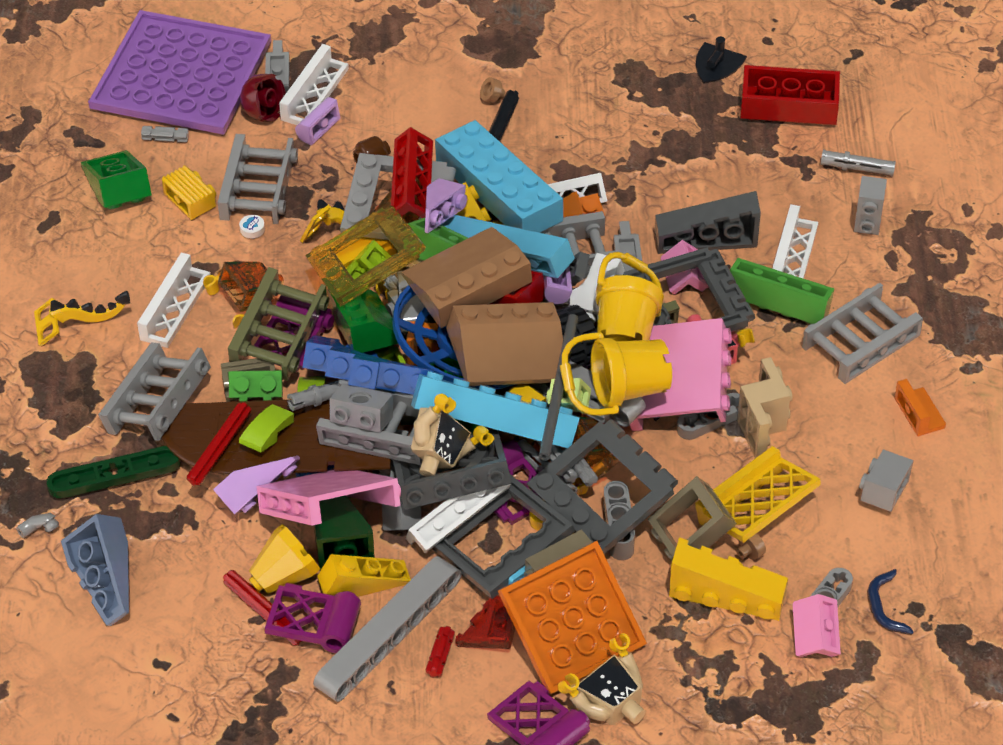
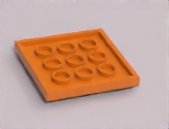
M598 541L592 542L498 590L542 684L548 690L549 695L558 691V684L561 681H565L567 685H570L565 679L566 675L572 673L578 679H581L592 673L613 655L619 657V652L612 651L609 646L610 640L615 638L618 646L622 647L619 634L625 633L630 639V645L627 648L628 652H632L647 644Z

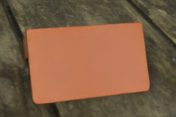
M907 379L897 381L894 399L916 435L921 436L945 429L946 422L925 388L913 389Z

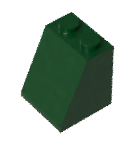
M344 495L319 501L322 523L313 526L320 569H322L330 554L375 558L373 530L348 497Z

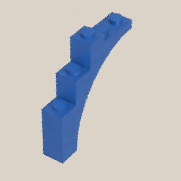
M317 335L312 336L306 342L302 367L324 371L327 377L349 380L348 385L369 389L378 388L414 395L419 374L427 375L428 371L434 372V369L408 365L364 354L342 345L339 342L340 339Z

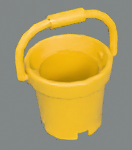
M609 253L601 262L595 293V301L598 305L597 332H602L604 338H613L615 341L649 340L655 317L661 315L664 300L660 281L655 273L648 268V264L629 253ZM616 258L621 259L623 263L641 273L647 274L652 282L630 275H615L605 278L608 262Z
M602 332L574 337L566 344L562 352L560 371L564 390L568 393L572 404L579 411L595 416L617 414L619 406H622L623 401L664 393L671 388L672 364L671 362L666 363L663 354H669L668 348L662 339L615 341L613 338H604ZM595 340L591 350V374L596 396L604 409H591L583 405L576 398L568 355L577 343Z

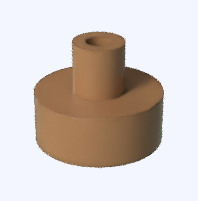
M491 77L487 78L481 86V98L490 103L496 102L499 98L502 99L505 96V90L502 89L501 81Z
M756 533L744 543L739 541L740 548L736 550L740 558L744 559L748 556L750 559L756 560L765 554L766 547L761 537Z

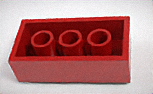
M744 65L740 119L837 125L840 71Z

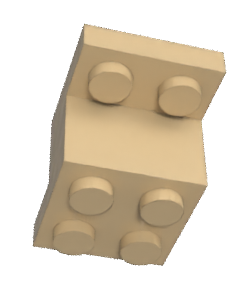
M771 357L761 359L759 382L740 386L737 421L755 458L765 452L767 446L770 445L769 434L787 430V421L791 416L789 404L793 399L792 391L789 386H785L779 366H775Z

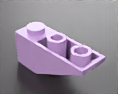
M438 178L427 186L425 233L431 232L464 209L467 203V196L465 195L466 185Z
M293 456L233 471L213 490L234 514L241 511L246 514L257 504L255 501L258 497L256 486L273 483L281 475L286 478L297 469L295 463L300 457Z

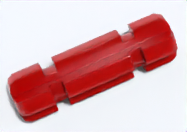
M450 626L440 627L436 636L438 639H435L425 669L426 673L430 674V677L434 678L435 676L440 677L442 675L451 643L455 636V631Z

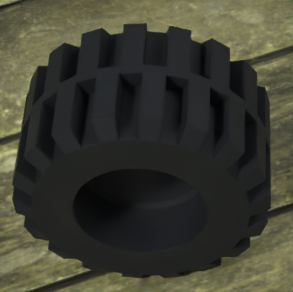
M571 305L556 310L561 321L563 338L570 314L578 316L575 337L583 334L597 333L591 318L579 305ZM595 340L577 343L572 348L570 361L586 369L591 368V350Z

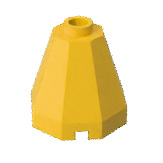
M281 524L273 531L249 569L252 575L249 581L257 591L260 592L264 589L268 594L278 590L279 585L285 586L286 583H297L312 577L321 569L284 524Z

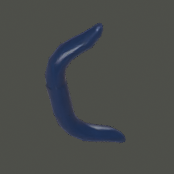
M893 569L876 576L870 582L868 588V597L875 619L888 630L913 634L914 632L911 627L905 623L891 620L885 615L880 599V586L891 581L896 576L897 570Z

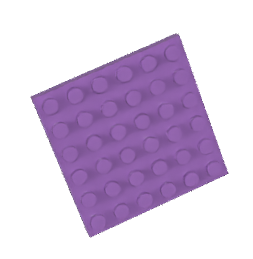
M139 10L89 99V108L224 135L241 103L240 94L242 87L249 78L255 75L271 43V34Z

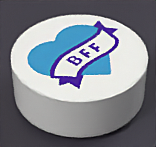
M258 215L245 216L239 223L240 233L246 238H258L265 231L264 220Z

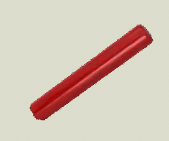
M242 402L236 405L187 475V481L191 485L199 486L202 484L248 418L251 408L247 403Z
M230 570L224 574V584L267 621L273 604L235 570ZM285 616L274 622L275 626L280 627L291 624ZM286 638L293 645H298L300 642H302L300 640Z

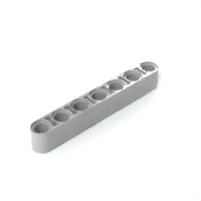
M439 556L434 557L319 670L313 682L314 687L334 701H342L455 588L460 581L461 570Z

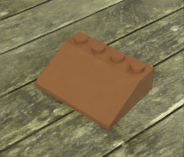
M493 227L401 272L403 278L440 328L447 326L453 305L490 304L532 282L530 261L514 242Z
M553 302L453 305L446 329L464 380L470 382L469 386L551 383V379H555L563 335L561 321Z

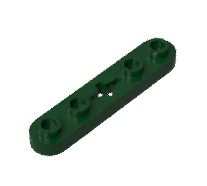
M161 446L56 471L48 476L47 489L54 498L71 497L171 473L179 468L181 459L175 456L167 446ZM116 469L117 474L112 475L111 470Z

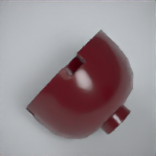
M258 74L252 76L244 83L240 94V101L243 110L251 118L270 122L280 117V113H278L280 110L279 103L286 92L283 82L277 80L276 75Z

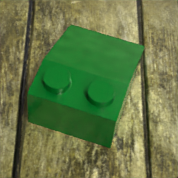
M127 150L81 162V167L98 202L104 208L115 209L122 206V203L129 201L133 203L145 200V197L152 195L146 167Z

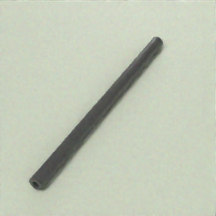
M570 314L567 319L539 452L541 460H549L564 391L560 371L562 352L566 344L575 337L578 316L575 314ZM572 349L568 355V363L570 362Z

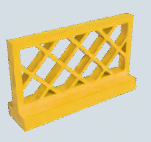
M771 446L713 490L728 512L731 513V516L737 523L736 525L751 524L743 532L735 528V526L727 532V534L744 543L819 487L821 481L819 477L781 458L780 450ZM783 469L789 472V474L778 475ZM790 482V487L774 488L776 483ZM793 482H808L805 485L793 486ZM770 484L769 489H759L763 485ZM790 495L785 500L774 501V496ZM770 497V501L755 502V498ZM751 498V503L739 504L743 500ZM699 499L695 502L698 522L703 526L712 516ZM770 509L767 514L755 515L757 510ZM751 511V516L736 517V512Z

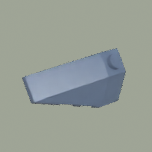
M95 514L62 539L61 543L67 565L72 572L78 574L81 579L79 584L83 589L88 590L92 596V604L106 626H112L129 613L128 540L121 518Z

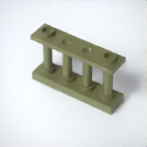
M268 267L228 347L229 362L241 361L243 357L248 355L282 366L283 380L288 381L291 373H295L299 367V357L321 311H326L328 307L329 296H327L326 285L321 284L316 295L282 285L281 281H279L278 270ZM280 294L311 304L307 314L303 315L272 305L271 300L273 296ZM269 314L300 324L301 327L295 336L261 325V320L263 316ZM261 335L289 344L291 347L287 355L284 356L252 346L251 340L253 336Z

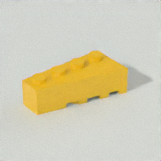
M679 537L671 563L669 597L680 601L704 604L708 607L727 609L735 613L759 616L763 619L780 620L786 596L788 577L755 565L750 568L745 567L737 558L728 556L727 559L712 554L713 549L701 546L700 549L688 545L689 540Z

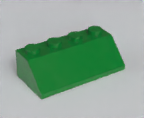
M339 277L331 282L324 283L327 296H329L328 308L332 310L334 320L351 349L364 353L398 344L393 332L392 317L377 293L349 277Z

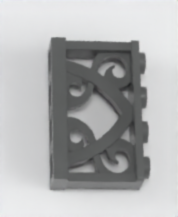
M494 429L488 432L494 436V441L490 445L484 446L479 442L475 445L476 448L461 458L453 468H438L435 476L425 477L419 473L421 465L393 459L396 477L401 488L403 508L407 510L511 484L510 473L498 430ZM465 467V468H462V469H458V470H454V471H449V472L437 474V473H440V472H444V471H448V470H452V469H457V468Z

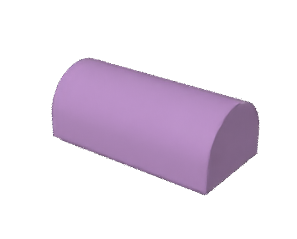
M327 97L295 127L296 134L301 141L312 146L340 119L337 100Z
M570 265L558 278L543 275L544 293L547 301L554 304L566 302L572 293Z

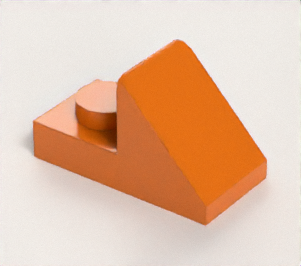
M576 191L563 198V217L603 211L598 193L578 197Z

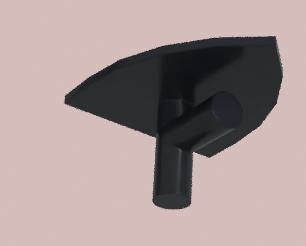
M719 36L716 38L715 45L704 42L696 56L697 74L703 84L724 79L735 73L742 66L747 56L725 49V38Z

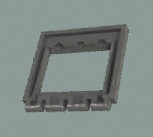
M708 247L648 265V268L655 273L658 279L698 267L725 315L720 318L723 319L726 328H730L731 332L748 327V322L755 319L754 312L748 302H746L745 296L728 266L725 265L726 263L718 249L709 251ZM636 269L623 273V275L641 277L652 281L647 274L641 273ZM663 304L661 315L655 317L653 326L673 324Z
M610 419L605 424L601 421L598 422L528 481L527 486L533 493L574 525V533L582 529L592 542L598 541L605 554L674 495L673 488L678 484V480L665 468L661 469L662 465L647 451L643 452V448L630 435H625V431ZM600 443L651 490L611 526L560 479L563 474Z
M511 474V485L505 492L432 548L448 563L461 570L468 580L491 599L499 594L498 590L508 585L510 576L525 566L526 558L575 532L574 525ZM513 497L543 521V527L538 532L530 533L522 539V545L517 549L509 550L501 556V562L496 566L483 570L453 544Z

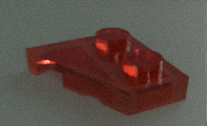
M501 597L489 598L483 605V609L477 612L470 620L471 626L464 634L459 633L455 639L457 647L511 649L515 626Z

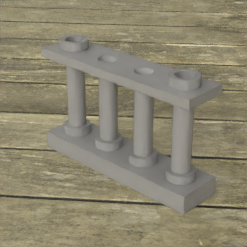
M235 134L218 199L220 220L229 221L232 211H236V209L272 211L273 224L279 223L280 215L285 214L286 201L284 198L292 165L297 163L298 149L294 148L293 138H288L285 150L250 147V145H246L245 134ZM257 157L282 159L283 162L281 167L250 165L245 163V159ZM245 174L279 177L277 184L243 182L240 179ZM241 191L274 194L273 202L237 199L236 193L240 194Z
M603 211L563 217L562 222L540 232L567 238L574 256L580 252L576 240L591 238L595 253L589 254L588 264L590 268L596 253L608 255L609 253L616 252V250L605 252L601 236H605V216Z
M881 283L872 288H867L861 295L817 323L810 324L804 330L802 348L806 351L815 344H818L839 362L838 379L844 384L920 336L923 317L916 312L907 318H902L881 301L883 290ZM874 307L895 326L889 330H883L864 313ZM855 319L876 338L870 342H864L845 325ZM837 332L858 350L846 355L826 337Z
M151 342L98 414L107 433L117 435L125 423L147 425L154 440L159 441L211 368L202 348H197L190 359L185 360L166 357L160 343ZM164 368L181 370L176 378L159 376ZM151 386L168 388L163 396L146 394ZM138 404L155 406L150 415L133 413Z
M340 380L338 385L340 387L343 383L348 384L349 381ZM378 388L373 389L393 394V418L381 433L332 423L324 418H320L316 425L319 444L417 465L422 464L423 460L411 450L414 427L409 436L395 433L403 415L418 417L419 409L411 406L412 394Z

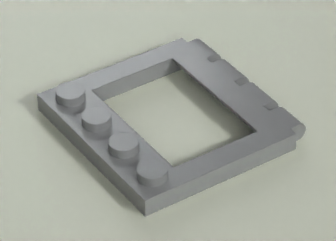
M359 153L340 226L341 235L406 242L407 226L368 221L380 171L393 172V156ZM417 159V163L423 171V166L420 163L419 159ZM432 161L431 183L438 178L454 182L456 174L454 167L447 166V162Z

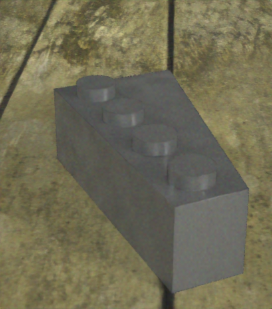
M753 191L655 215L654 233L658 254L666 253L681 240H684L698 250L708 247L709 251L713 249L756 248L758 246L761 216L757 192Z

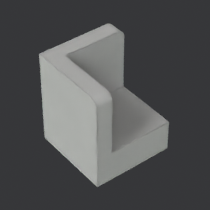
M401 497L400 506L394 507L382 504L383 530L410 529L421 520V506L406 510L403 508Z

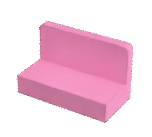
M681 240L661 256V261L698 249ZM698 267L666 276L668 287L672 294H676L688 284L701 292L709 287Z
M817 594L794 601L793 618L796 656L803 657L814 653L830 657L841 655L837 600Z

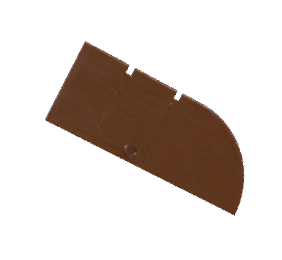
M287 400L185 403L161 437L165 445L175 456L194 467L236 405L245 402L251 408V413L210 472L230 475L236 470L293 456H299L300 459L295 463L297 469L292 473L327 472L328 465H334L335 472L391 469V459L319 444L316 425L320 418L330 420V400L324 401L316 407L310 405L294 411L289 408ZM274 404L294 413V422L279 431L277 442L264 451L259 452L239 443V438L250 423L270 405Z

